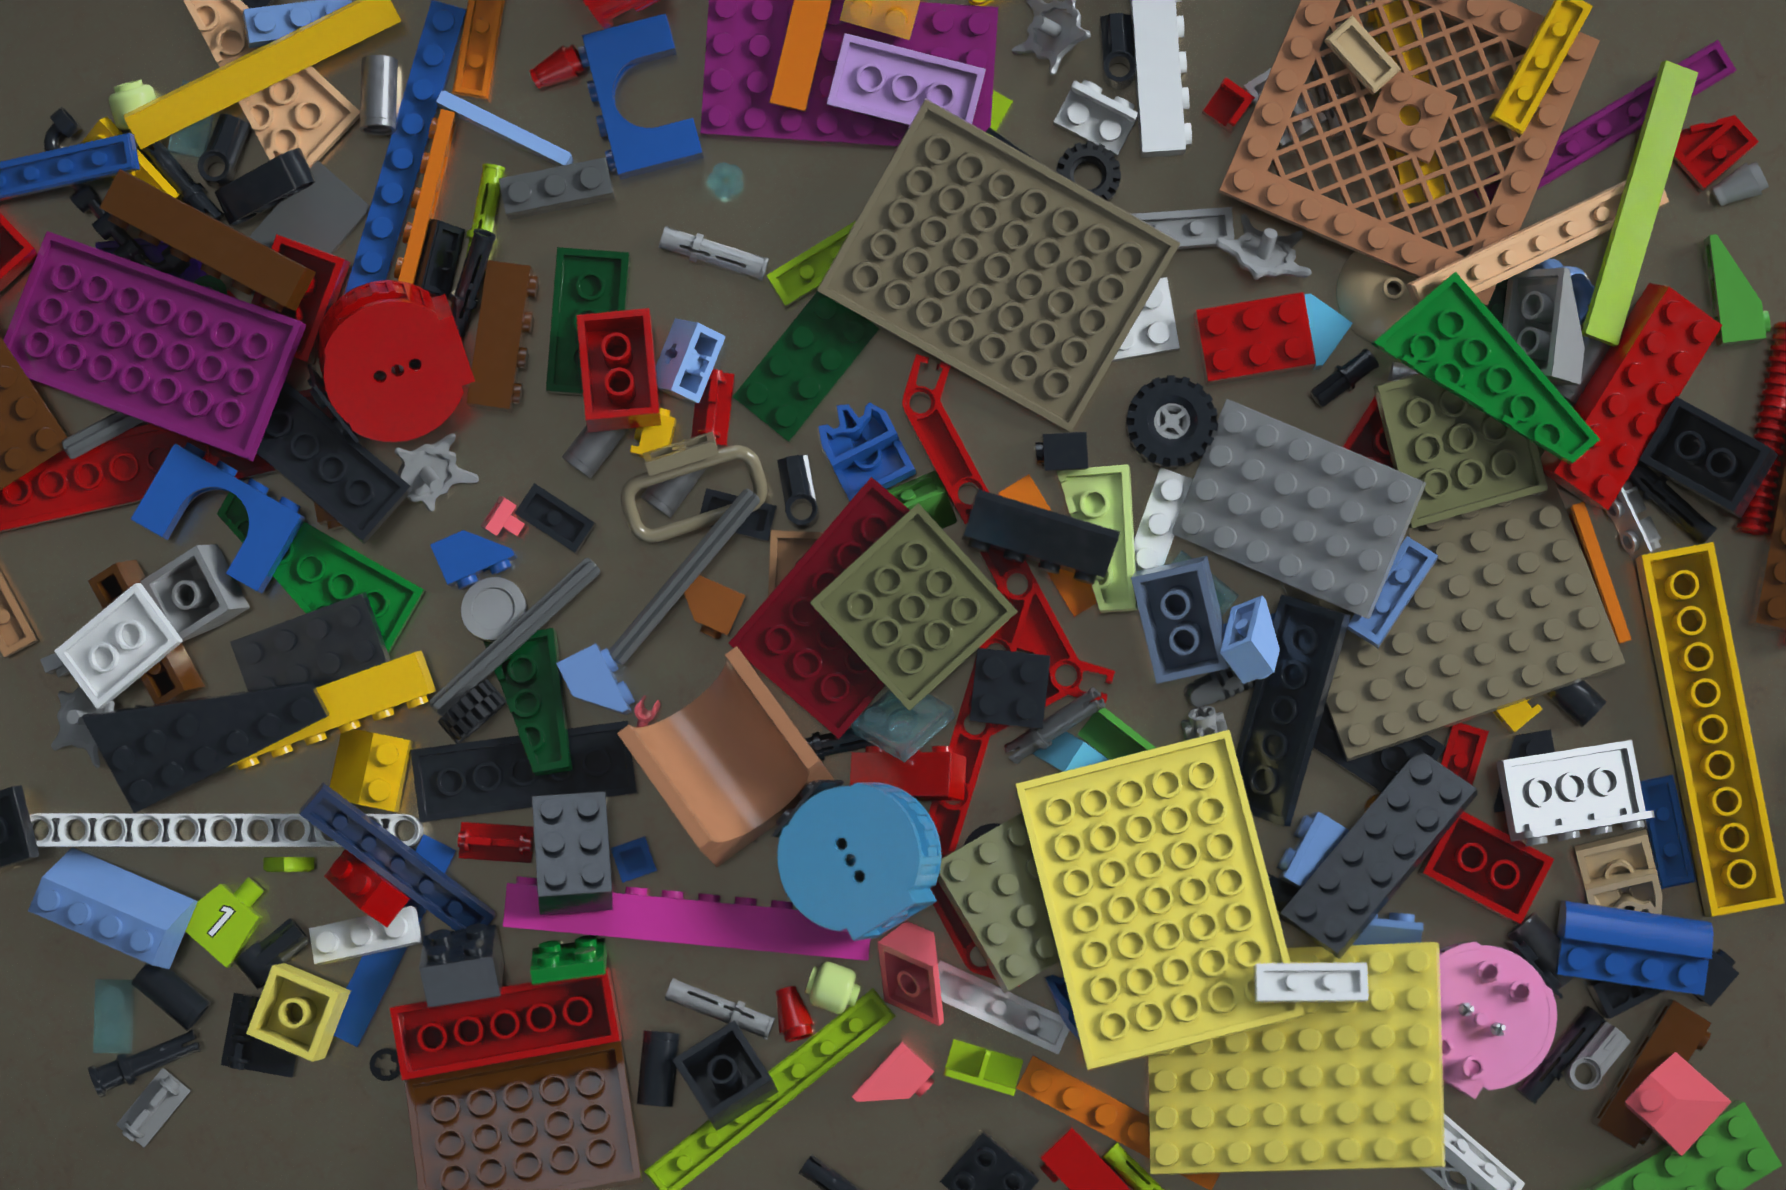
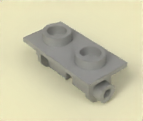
M1629 481L1624 484L1613 504L1606 512L1614 522L1623 548L1628 552L1631 560H1634L1641 555L1660 548L1661 545L1658 540L1662 538L1659 536L1650 516L1639 520L1637 514L1647 508L1637 486L1633 487Z
M162 1068L116 1125L123 1130L122 1134L132 1142L135 1140L145 1148L191 1090Z

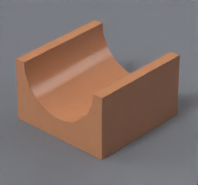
M737 646L725 654L726 663L717 679L689 705L670 717L644 727L628 725L617 733L697 847L716 867H719L775 826L779 817L789 808L794 809L802 800L800 793L810 782L814 780L816 782L818 780H835Z

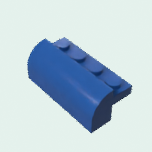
M1561 900L1556 937H1560L1555 974L1704 995L1709 959H1712L1713 926L1710 921Z

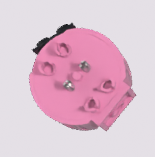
M1506 940L1504 944L1510 951L1495 946L1480 945L1477 942L1456 943L1439 950L1443 1081L1468 1097L1476 1099L1482 1088L1494 1090L1519 1082L1540 1065L1552 1045L1557 1024L1555 999L1563 998V995L1558 991L1562 985L1548 969L1544 973L1534 963L1538 958L1537 955L1524 941L1518 944L1515 940Z

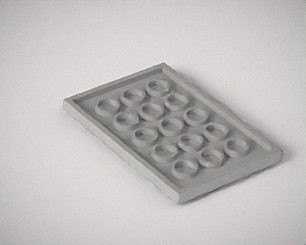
M1226 399L1217 420V431H1213L1211 435L1214 440L1211 446L1207 445L1205 449L1206 452L1203 454L1172 529L1173 535L1370 619L1424 491L1426 482L1242 404Z

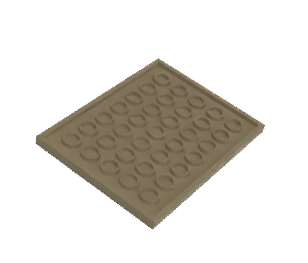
M925 98L817 291L1065 430L1072 432L1178 249L1180 242Z
M1545 475L1548 490L1407 529L1403 541L1408 536L1437 554L1438 559L1379 648H1376L1348 629L1346 631L1326 705L1347 762L1625 666V660L1554 480ZM1281 581L1285 595L1351 615L1350 620L1355 614Z

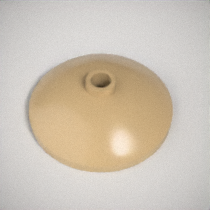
M1355 251L1345 262L1338 277L1336 297L1339 311L1342 316L1353 323L1350 329L1355 334L1373 343L1414 307L1406 284L1418 278ZM1389 283L1398 284L1400 287L1399 294L1391 295L1387 291V285Z

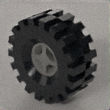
M1167 375L1165 378H1155L1139 389L1129 405L1125 421L1128 432L1127 438L1139 457H1144L1146 462L1151 465L1156 464L1164 469L1169 467H1176L1178 469L1196 462L1206 452L1207 445L1211 446L1214 440L1211 437L1213 431H1217L1218 413L1212 403V397L1210 394H1206L1203 386L1198 382L1197 384L1191 382L1190 378L1184 376L1177 378L1175 375Z

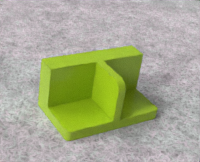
M953 1039L943 1075L1014 1096L1024 1060Z

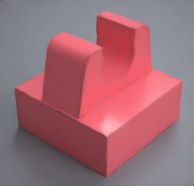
M499 496L481 524V527L498 536L502 528L518 536L525 524L511 515L517 505Z

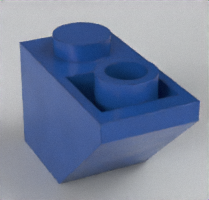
M465 530L430 544L447 585L450 587L457 585L459 590L479 581L477 576L490 570L491 574L495 575L511 568L510 561L517 558L515 551L511 548Z

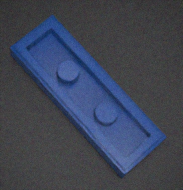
M1674 775L1640 781L1645 811L1654 810L1655 817L1645 819L1644 822L1661 889L1697 882Z

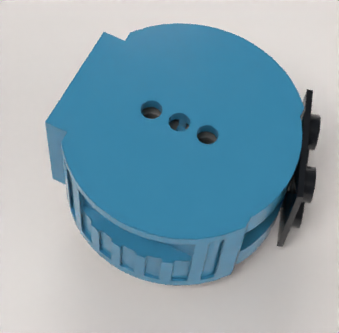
M814 780L800 793L802 800L794 809L789 808L779 817L776 822L779 827L772 834L774 838L780 837L777 854L779 875L782 885L795 907L804 916L820 926L836 931H848L853 941L877 938L935 903L937 900L930 888L936 885L940 873L941 844L935 824L920 802L906 791L880 782L855 783L852 786H842L843 780H818L817 782Z

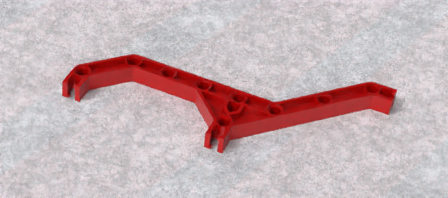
M916 354L904 391L902 409L965 527L972 503L965 504L959 499L958 492L960 488L965 485H972L977 490L989 491L941 403L951 365L943 361L940 364L937 363L936 370L940 371L941 374L934 389L931 390L925 386H918L917 380L920 366L928 364L929 357ZM914 396H926L931 403L929 410L924 413L913 411L910 407V401ZM990 548L989 553L978 551L997 589L1018 611L979 648L987 649L992 645H1000L1005 651L1016 652L1018 650L1025 653L1051 656L1045 708L1065 697L1077 699L1086 693L1079 688L1083 673L1106 677L1105 683L1112 684L1115 674L1114 670L1078 659L1026 560L1024 563L1003 558L1004 552ZM1015 575L1022 576L1027 581V590L1020 595L1010 593L1007 588V581L1010 577ZM976 659L949 747L954 748L953 753L967 757L964 801L956 805H951L946 801H932L929 815L935 824L940 839L941 859L956 850L990 737L1011 727L1008 725L985 723V729L980 734L974 735L966 731L964 721L971 713ZM1062 666L1071 667L1076 674L1075 682L1069 686L1059 684L1055 677L1058 668ZM1101 692L1100 697L1095 698L1089 703L1103 698L1106 704L1108 694ZM937 880L936 885L930 888L937 900L933 903V906L963 963L975 974L996 980L988 965L980 967L972 963L970 953L976 945Z

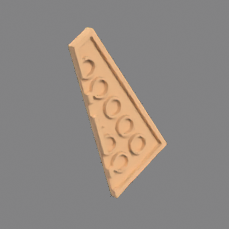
M183 0L219 67L260 48H249L243 9L249 8L241 0ZM312 66L238 102L269 160L287 151L301 148L309 168L319 161L360 118V111Z

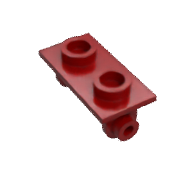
M717 369L712 370L699 403H695L691 438L713 431L716 444L727 446L735 374L723 373L722 370Z
M461 822L457 843L459 847L458 858L532 863L534 827Z

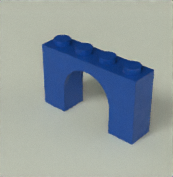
M666 13L582 35L584 45L578 47L582 66L584 68L590 66L593 80L587 81V86L592 103L599 101L602 115L596 116L601 137L608 136L611 150L605 151L610 172L617 171L620 180L704 158L694 118L659 127L644 128L628 122L616 108V88L622 76L629 69L642 63L677 55Z
M188 442L184 448L174 443L131 520L168 540L187 506L197 496L213 490H223L235 494L247 510L249 529L245 541L226 574L263 594L306 519L298 513L301 506L283 496L277 502L266 495L269 488L252 478L249 479L247 484L235 478L238 471L218 460L216 466L203 459L206 452Z

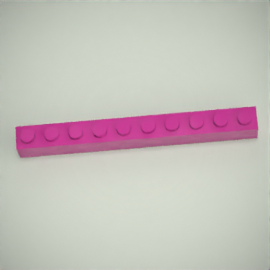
M516 876V884L507 883L503 927L869 961L871 939L853 941L848 931H836L820 926L804 916L799 910H794L793 903L788 901L771 900V907L756 906L757 899L735 897L734 904L720 903V895L698 893V900L683 899L684 892L662 890L661 897L647 896V888L626 887L625 894L612 893L613 910L539 915L537 878Z

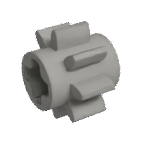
M1211 706L1195 707L1188 713L1189 720L1181 721L1186 740L1227 730L1223 712L1216 713L1215 708Z

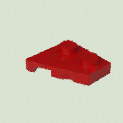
M1736 115L1720 118L1715 122L1700 123L1681 130L1673 159L1697 186L1704 191L1757 146L1759 141Z

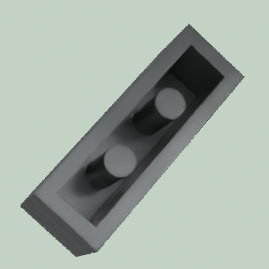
M606 157L499 178L505 213L509 220L615 199Z

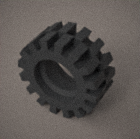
M1087 141V144H1081L1080 142L1075 144L1073 148H1068L1064 155L1060 157L1056 168L1057 173L1075 182L1074 171L1080 164L1089 162L1097 165L1102 172V181L1097 187L1087 190L1107 201L1112 200L1115 196L1121 180L1120 164L1118 160L1116 161L1115 154L1111 150H1106L1104 145H1095L1091 141Z
M486 679L461 698L458 703L454 704L439 719L438 723L456 744L461 743L479 729L481 725L485 724L489 718L494 716L506 704V700L491 682Z

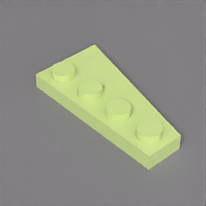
M1126 464L1089 467L1086 469L1056 470L1071 517L1120 532L1105 578L1102 581L1095 579V583L1092 585L1100 612L1138 610L1131 577L1136 572L1130 466Z

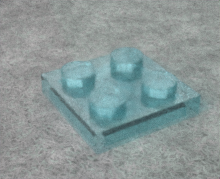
M888 690L852 723L854 734L906 762L952 721L955 715L951 706L930 694L925 696L909 711Z

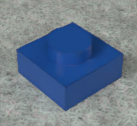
M646 836L610 848L622 883L658 871Z

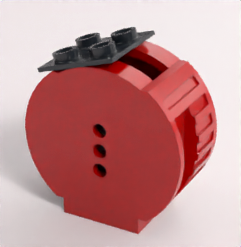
M395 280L366 283L341 296L326 312L318 328L320 336L318 359L323 379L311 363L307 365L310 378L307 381L312 388L310 391L312 397L322 409L326 406L329 407L330 412L334 416L332 421L338 431L344 437L350 434L356 443L359 442L358 434L372 440L384 442L408 441L428 434L439 427L454 412L464 393L462 386L475 382L446 295L443 294L431 298L430 293L425 289L411 283Z

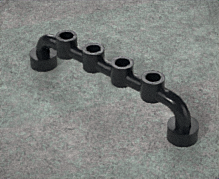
M60 107L50 116L54 123L45 134V152L59 149L58 141L63 134L70 138L81 129L76 120L63 107ZM87 182L70 185L75 191L70 196L74 205L83 213L90 209L97 218L92 223L96 232L104 240L112 236L119 245L114 251L116 256L167 274L174 270L181 274L191 266L190 261L187 263L170 254L169 251L172 247L170 245L161 252L164 258L163 261L158 263L150 261L141 246L130 237L125 229L107 220L110 213L99 208L102 203L101 198Z

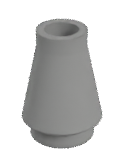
M1756 161L1749 165L1747 162L1744 163L1723 181L1711 188L1722 207L1731 202L1762 195L1761 191L1768 188L1769 185Z

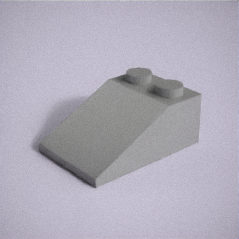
M1567 268L1525 270L1508 278L1503 327L1554 386L1581 385L1585 347L1570 270Z

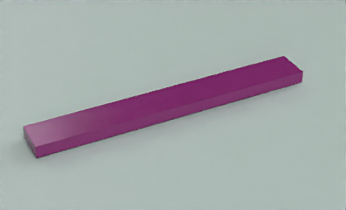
M1719 40L1678 63L1680 66L1698 72L1691 98L1737 71ZM1657 76L1562 132L1537 190L1641 129ZM1495 172L1494 174L1490 175L1489 177H1487V178H1485V179H1488V178H1490V177H1493V176L1497 175V172ZM1499 181L1484 186L1489 202L1493 198ZM1472 191V194L1474 195L1478 204L1481 208H1483L1477 191Z

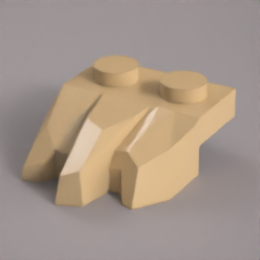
M1646 829L1574 846L1588 904L1640 912L1642 909H1648L1650 913L1662 915L1663 894Z

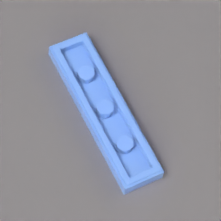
M445 90L441 91L436 100L440 109L455 112L457 117L558 167L572 164L574 161L570 152Z

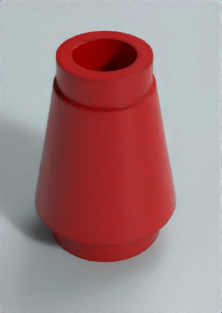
M572 44L568 47L562 45L534 68L530 69L529 72L537 88L541 89L579 78V73L585 71L586 68L582 66L579 51Z
M796 986L777 990L775 994L777 997L779 1035L784 1036L786 1043L803 1040L812 1036V1026L815 1024Z

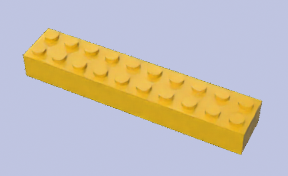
M1714 542L1641 555L1635 558L1705 917L1784 904Z

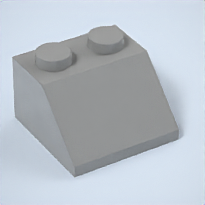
M218 544L196 545L141 580L145 590L182 638L183 642L225 624L250 608L236 579L226 574L229 566Z

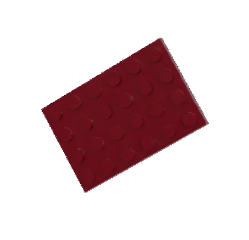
M872 477L728 643L733 648L737 646L752 665L838 739L883 689L885 684L810 602L910 511Z

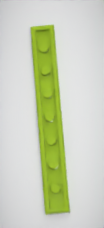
M1667 60L1660 64L1582 329L1583 336L1613 347L1619 345L1698 76V72Z
M872 988L856 1001L854 1007H848L768 1072L779 1091L778 1093L718 1131L715 1130L710 1120H707L644 1171L658 1190L682 1189L895 1018L896 1015L876 990Z

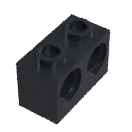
M1600 980L1587 985L1603 1018L1611 1019L1666 991Z

